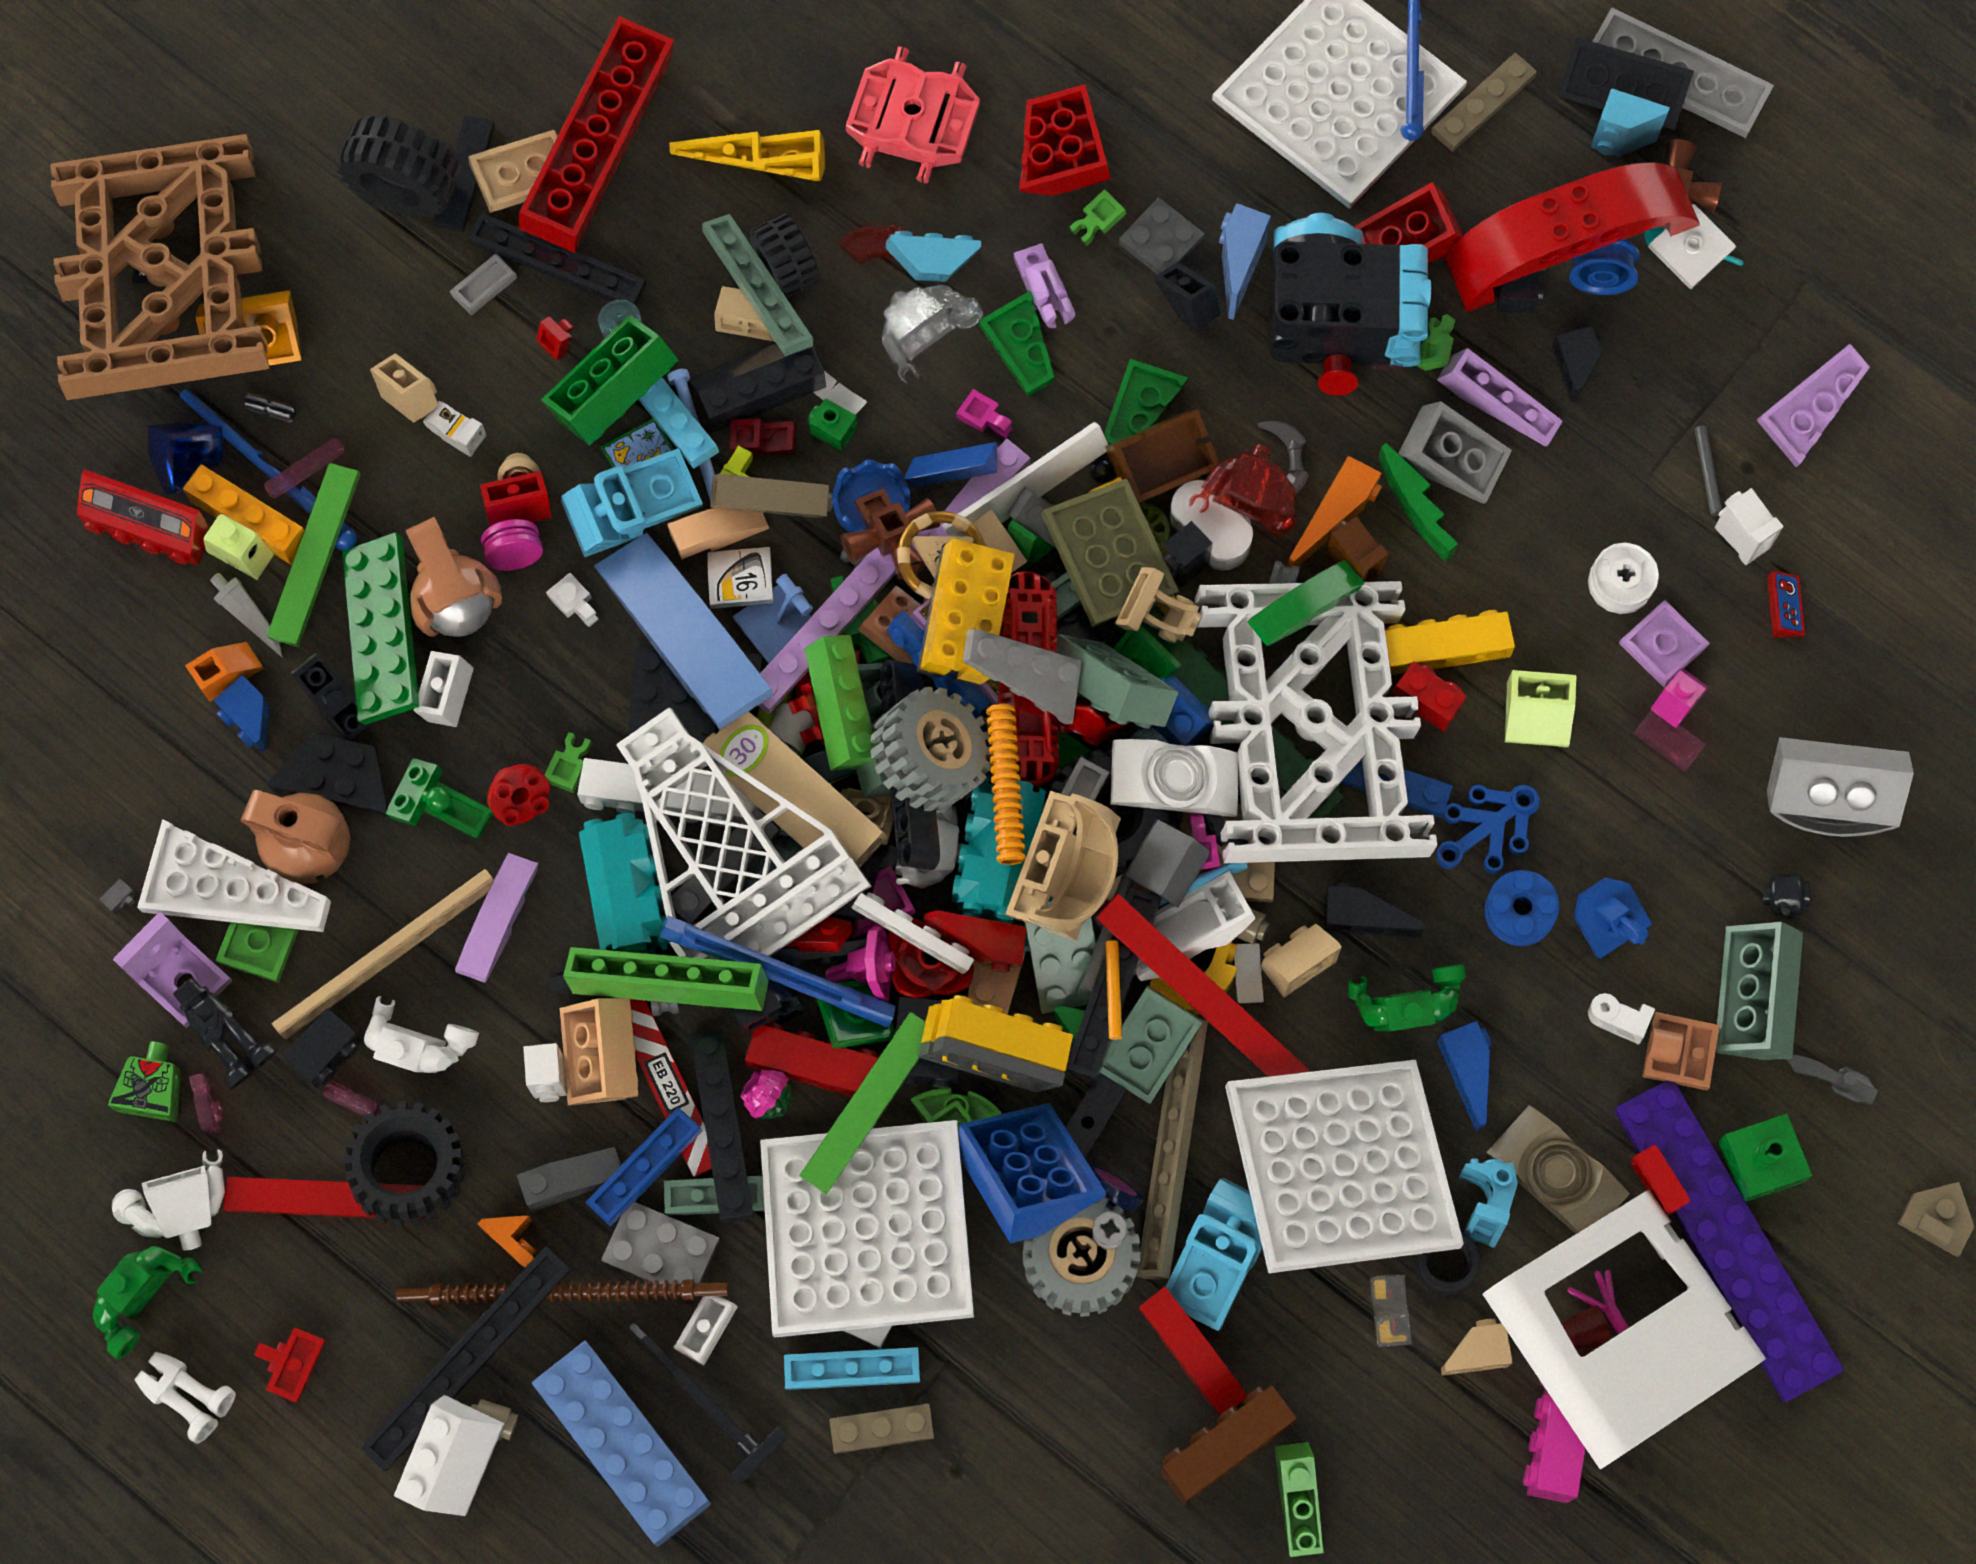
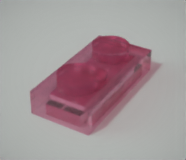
M1652 710L1633 733L1683 771L1688 769L1706 745L1682 726L1673 727Z

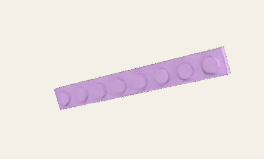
M920 531L915 536H930V531ZM878 548L870 552L766 666L760 675L772 689L773 696L760 703L759 707L770 714L809 671L805 648L823 636L841 635L896 574V569L891 554L882 557Z

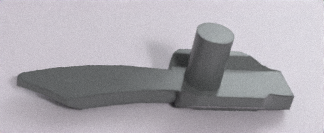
M1793 1055L1792 1059H1786L1795 1073L1829 1082L1832 1084L1831 1088L1835 1093L1856 1103L1873 1104L1878 1093V1089L1871 1084L1868 1077L1848 1067H1843L1836 1072L1823 1063L1800 1055Z

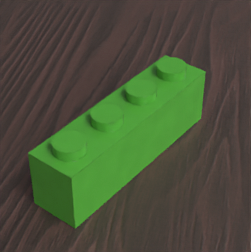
M851 635L823 636L806 647L805 654L830 771L859 769L875 759L871 757V749L875 745L870 742L872 731Z

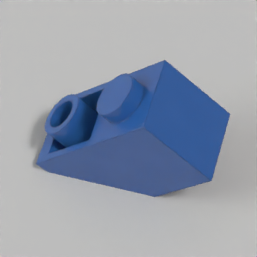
M241 675L214 699V702L220 709L216 714L228 727L234 724L240 730L237 736L247 747L251 748L255 745L263 752L267 749L270 706L263 695Z

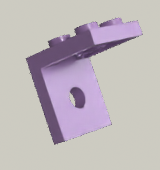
M160 911L113 958L133 980L186 1028L190 1024L186 1019L184 1011L179 1009L181 1006L180 1002L173 995L178 989V979L184 974H191L201 987L207 986L209 992L217 995L232 982L229 976L193 945Z

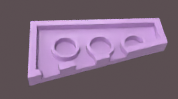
M1849 344L1760 416L1757 422L1794 466L1797 467L1804 460L1808 451L1822 435L1821 433L1835 417L1841 405L1850 396L1870 367L1853 346Z

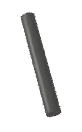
M1698 426L1694 428L1710 516L1715 517L1719 516L1718 514L1722 510L1707 427Z

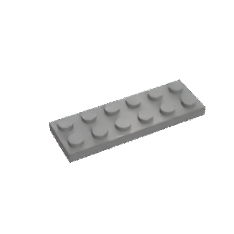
M1614 8L1610 9L1592 41L1693 70V77L1682 108L1744 138L1750 132L1774 87L1773 84Z

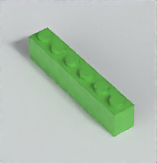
M570 947L563 975L573 994L757 1011L763 1010L769 983L762 965L758 963Z

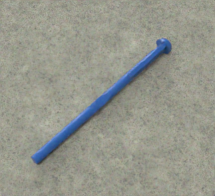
M1408 0L1406 124L1401 126L1400 132L1409 141L1419 139L1424 131V71H1419L1418 25L1422 22L1420 0Z
M189 388L181 392L180 398L306 513L311 514L316 497L307 488L302 486L300 490L279 470L267 464L262 459L264 454L261 451L253 448ZM343 523L336 543V548L341 551L350 549L357 543L356 533L345 523Z

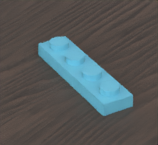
M662 377L649 388L644 396L638 399L676 448L680 449L681 454L693 469L719 453L717 445Z
M918 1347L784 1355L786 1390L920 1383Z

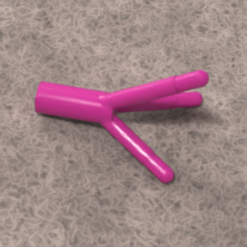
M1610 1270L1605 1271L1606 1283L1600 1271L1594 1272L1605 1304L1572 1287L1568 1288L1569 1294L1603 1311L1618 1335L1629 1328L1615 1305Z

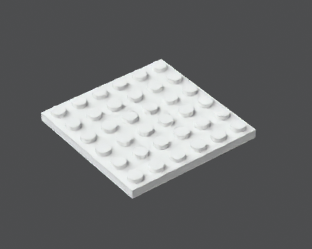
M1304 0L1215 91L1212 101L1350 209L1414 142L1406 140L1400 132L1401 126L1406 124L1407 34L1363 0ZM1419 44V71H1424L1423 127L1425 130L1466 87L1467 81Z
M1416 1060L1227 1082L1225 1088L1268 1273L1460 1249L1463 1246L1460 1227Z
M957 1120L873 1128L828 1195L799 1176L828 1133L760 1140L772 1335L774 1337L974 1318Z

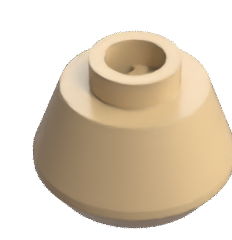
M514 453L509 455L501 464L498 470V480L537 472L540 469L528 455Z

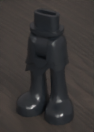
M193 977L173 993L174 997L181 1004L179 1009L184 1011L188 1023L199 1036L202 1045L205 1044L208 1052L212 1048L227 1069L224 1082L230 1090L244 1082L255 1071L224 1039L225 1030L242 1048L256 1069L263 1066L279 1050L270 1041L259 1042L237 1020L234 1016L235 1012L217 994L209 992L207 986L201 987Z

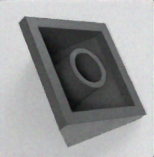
M1156 819L1125 871L1124 876L1179 908L1209 856L1210 851L1194 838Z

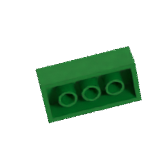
M629 315L550 390L541 401L564 427L590 446L604 434V431L621 418L631 405L644 396L654 383L666 375L679 360L657 333Z

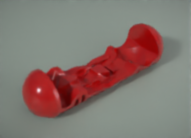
M1017 572L1010 576L999 636L1057 653V593L1054 586L1045 577L1033 572ZM1022 612L1037 613L1038 622H1022ZM1000 682L998 704H1010L1016 710L1013 714L1016 717V722L1013 725L1017 727V732L1014 735L1018 738V741L1015 743L1018 746V752L1015 754L1019 756V761L1016 764L1019 765L1020 770L1017 774L1020 775V781L1033 784V789L1040 788L1054 778L1059 767L1057 716L1049 711H1042L1034 706V702L1024 696L1016 695L1009 690L1010 687Z

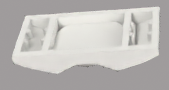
M1114 740L1112 742L1110 804L1236 817L1238 806V752L1208 745H1174L1158 740Z
M1230 871L1186 894L1179 908L1168 904L1159 909L1153 926L1186 957L1191 959L1206 949L1228 945L1255 920V916ZM1140 960L1136 971L1140 981L1159 978L1156 973Z

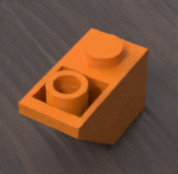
M247 642L212 648L185 665L209 702L218 697L241 675L248 679L264 669Z

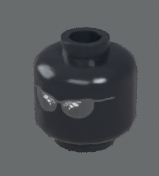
M1800 874L1773 875L1770 878L1769 886H1763L1764 906L1770 905L1771 912L1775 916L1802 915L1806 907H1811L1809 881H1804Z

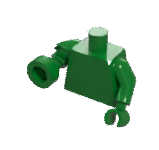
M1464 964L1432 969L1434 982L1441 986V991L1431 994V989L1371 998L1367 995L1368 980L1366 977L1361 976L1360 984L1353 983L1351 978L1348 979V997L1355 1000L1364 1022L1368 1026L1374 1027V1031H1396L1433 1025L1436 1022L1442 1021L1456 1010L1459 1000L1457 992L1460 991L1461 982L1466 978Z
M151 1246L146 1250L124 1256L97 1290L99 1296L96 1298L92 1316L96 1327L100 1329V1332L105 1333L104 1338L107 1341V1352L116 1360H121L128 1355L141 1337L131 1326L121 1327L120 1324L118 1325L119 1313L134 1320L172 1272L178 1270L187 1284H194L196 1281L190 1273L193 1271L203 1272L194 1258L187 1257L181 1260V1257L157 1246Z

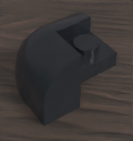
M769 980L762 1011L729 1008L744 1035L771 1021L782 1025L805 1012L803 1004L794 989Z

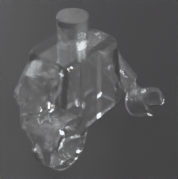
M946 285L931 286L924 289L915 287L907 294L903 291H898L892 296V305L884 311L887 322L883 326L882 343L892 362L898 364V377L905 384H908V382L905 380L904 374L908 370H912L915 377L919 378L917 369L912 364L907 363L905 358L908 357L909 360H912L955 327L967 329L979 322L982 318L983 310L976 299L960 297V293L952 291L953 288Z

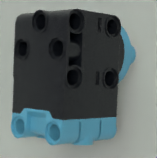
M1328 213L1311 214L1308 218L1292 221L1286 226H1280L1274 230L1273 276L1269 302V353L1273 359L1279 362L1324 364V360L1327 357L1342 354L1349 357L1352 364L1412 367L1421 362V341L1428 337V308L1431 300V280L1428 279V248L1418 244H1363V233L1361 230L1354 228L1345 221L1335 219L1334 216Z

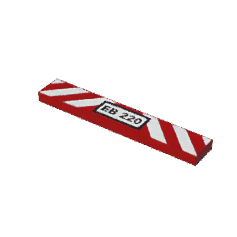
M630 999L633 1014V1040L636 1048L635 1056L665 1119L679 1107L703 1130L682 1152L693 1178L696 1179L712 1171L705 1124L646 1000Z

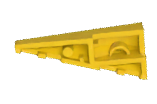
M820 130L760 137L758 132L669 143L672 155L807 180L821 181L825 171V145Z

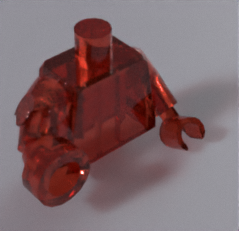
M1255 445L1251 453L1243 451L1237 458L1229 457L1212 470L1201 486L1202 492L1192 495L1189 499L1190 507L1197 498L1201 497L1203 499L1204 505L1199 510V513H1202L1209 508L1208 498L1210 495H1213V502L1265 525L1275 535L1282 536L1287 534L1297 521L1294 498H1297L1296 491L1286 475L1283 474L1282 468L1269 462L1271 450L1264 445Z

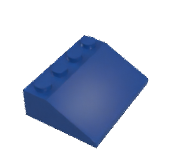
M1050 1103L960 1124L958 1137L961 1162L1009 1243L1041 1236L1101 1200L1106 1195V1191Z

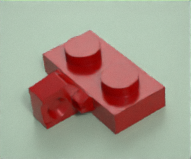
M294 1327L287 1343L279 1342L277 1349L259 1343L254 1355L270 1362L267 1371L273 1373L265 1390L298 1404L326 1340Z

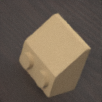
M1317 924L1310 928H1307L1305 925L1300 927L1290 935L1291 941L1282 947L1277 943L1263 954L1265 958L1262 961L1261 968L1283 998L1337 961L1342 946Z

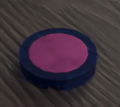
M1089 1164L1106 1191V1195H1110L1108 1199L1112 1203L1131 1211L1138 1209L1143 1202V1196L1136 1189L1114 1174Z

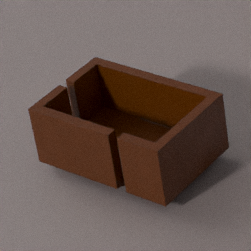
M1198 409L1188 410L1139 431L1136 435H1130L1105 446L1117 478L1121 477L1122 480L1128 479L1138 503L1221 468L1211 441L1197 444L1195 438L1208 436Z

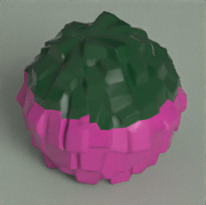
M755 1071L751 1076L752 1078L743 1087L744 1090L741 1098L744 1100V1106L754 1118L774 1119L784 1116L785 1112L789 1109V1103L794 1097L791 1085L789 1084V1077L785 1076L782 1071Z

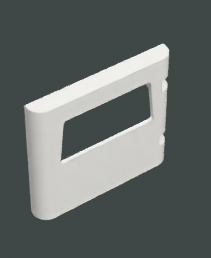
M1650 1190L1645 1191L1562 1242L1483 1293V1296L1599 1469L1610 1464L1766 1360L1745 1327H1740L1730 1313L1732 1308L1685 1240L1678 1238L1669 1224L1672 1221ZM1643 1232L1662 1260L1665 1259L1687 1285V1291L1584 1357L1579 1356L1545 1296V1290L1636 1233Z

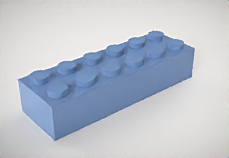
M586 1340L531 1382L655 1546L659 1547L711 1505V1502Z

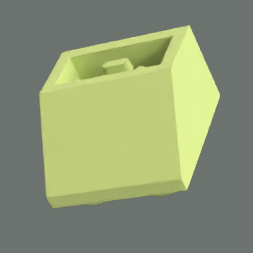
M1512 670L1507 681L1505 742L1569 747L1576 702V675Z

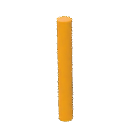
M1112 940L1105 942L1109 1039L1118 1040L1122 1039L1119 943Z

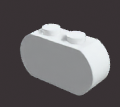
M1195 480L1183 484L1172 498L1170 511L1171 525L1179 531L1190 521H1193L1213 543L1209 562L1213 569L1231 570L1241 565L1249 555L1253 537L1251 521L1248 516L1241 510L1237 511L1230 504L1227 494L1221 488L1216 489L1210 482Z

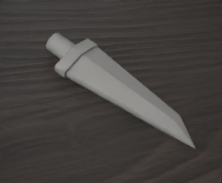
M220 573L215 574L210 580L219 590L214 600L282 657L280 642L267 637L270 623L244 589L241 581L235 577L228 582Z

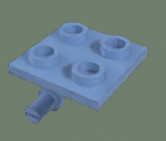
M787 574L781 575L776 580L778 585L773 588L774 603L749 605L733 616L734 621L768 664L811 618L809 613L813 609L803 596L804 591L800 586L796 587Z

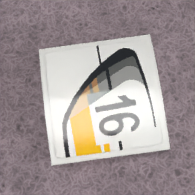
M770 547L708 552V583L711 609L774 603Z

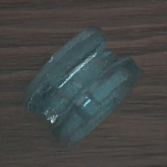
M614 300L607 303L601 309L598 324L603 339L614 331L629 315L642 323L640 312L633 303L627 300Z

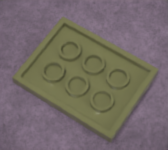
M1128 479L1049 507L1041 512V516L1092 627L1118 618L1142 567L1156 568L1165 573L1158 587L1162 593L1172 597L1179 592L1166 562L1162 559L1163 555Z

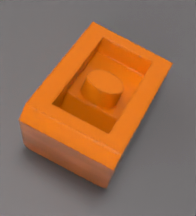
M529 1216L481 1219L477 1223L483 1231L524 1268L535 1259L533 1255L536 1253V1250L523 1238L519 1242L516 1241L533 1222Z

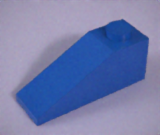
M1476 1021L1440 1035L1437 1044L1477 1132L1483 1129L1487 1121L1489 1047L1491 1046V1040L1486 1029H1480Z

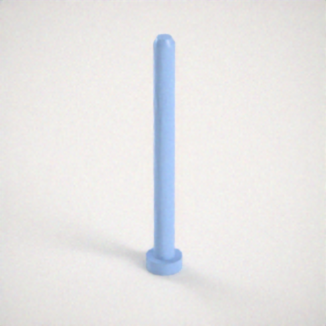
M687 369L674 370L667 376L669 383L676 387L679 399L699 423L687 384L690 380L689 372ZM708 459L699 466L711 502L712 477L715 476L711 459Z

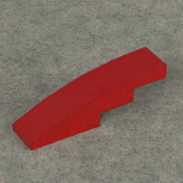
M1163 1287L1138 1308L1159 1334L1161 1341L1180 1363L1179 1366L1219 1416L1232 1406H1238L1246 1399L1247 1394L1166 1287Z

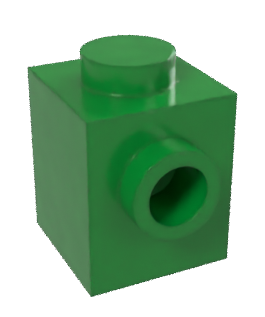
M827 398L824 399L820 406L816 405L808 417L810 434L840 452L844 450L858 429L857 416Z

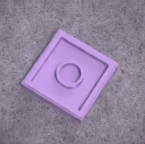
M1666 600L1659 604L1619 642L1663 687L1681 669L1686 668L1710 644Z

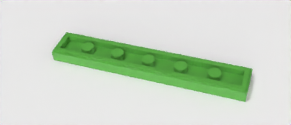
M329 463L267 634L269 639L299 647L361 475L358 470Z
M912 1012L909 1013L800 1173V1178L828 1195L920 1059L918 1054L920 1045L923 1044L921 1040L925 1027L924 1020Z

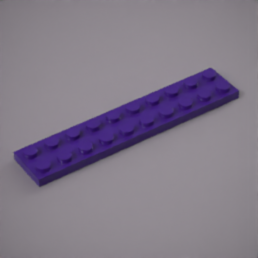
M1665 1081L1616 1107L1614 1112L1637 1152L1640 1153L1652 1145H1656L1688 1194L1690 1202L1673 1214L1712 1281L1732 1308L1730 1312L1740 1327H1745L1765 1356L1766 1360L1761 1362V1365L1783 1403L1843 1372L1844 1369L1676 1083Z

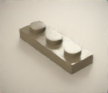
M929 1404L829 1419L834 1454L934 1439Z

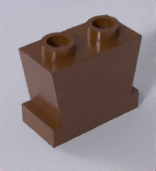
M1357 516L1349 522L1343 520L1337 524L1331 531L1332 536L1328 542L1329 546L1325 558L1333 566L1346 560L1364 582L1376 581L1381 577L1389 555L1382 545L1377 544Z

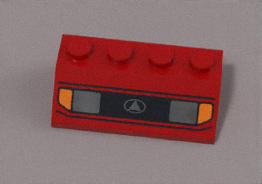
M85 469L81 474L76 514L83 522L85 529L95 534H101L102 531L111 534L113 539L123 544L129 545L130 541L139 544L144 551L157 555L159 552L167 554L171 560L182 565H186L187 562L195 565L199 564L206 549L203 539L210 527L198 509Z

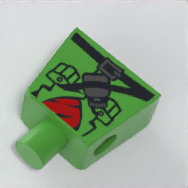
M151 1041L146 1059L133 1056L127 1059L109 1100V1107L120 1113L177 1122L181 1071L175 1064L166 1062L169 1045Z

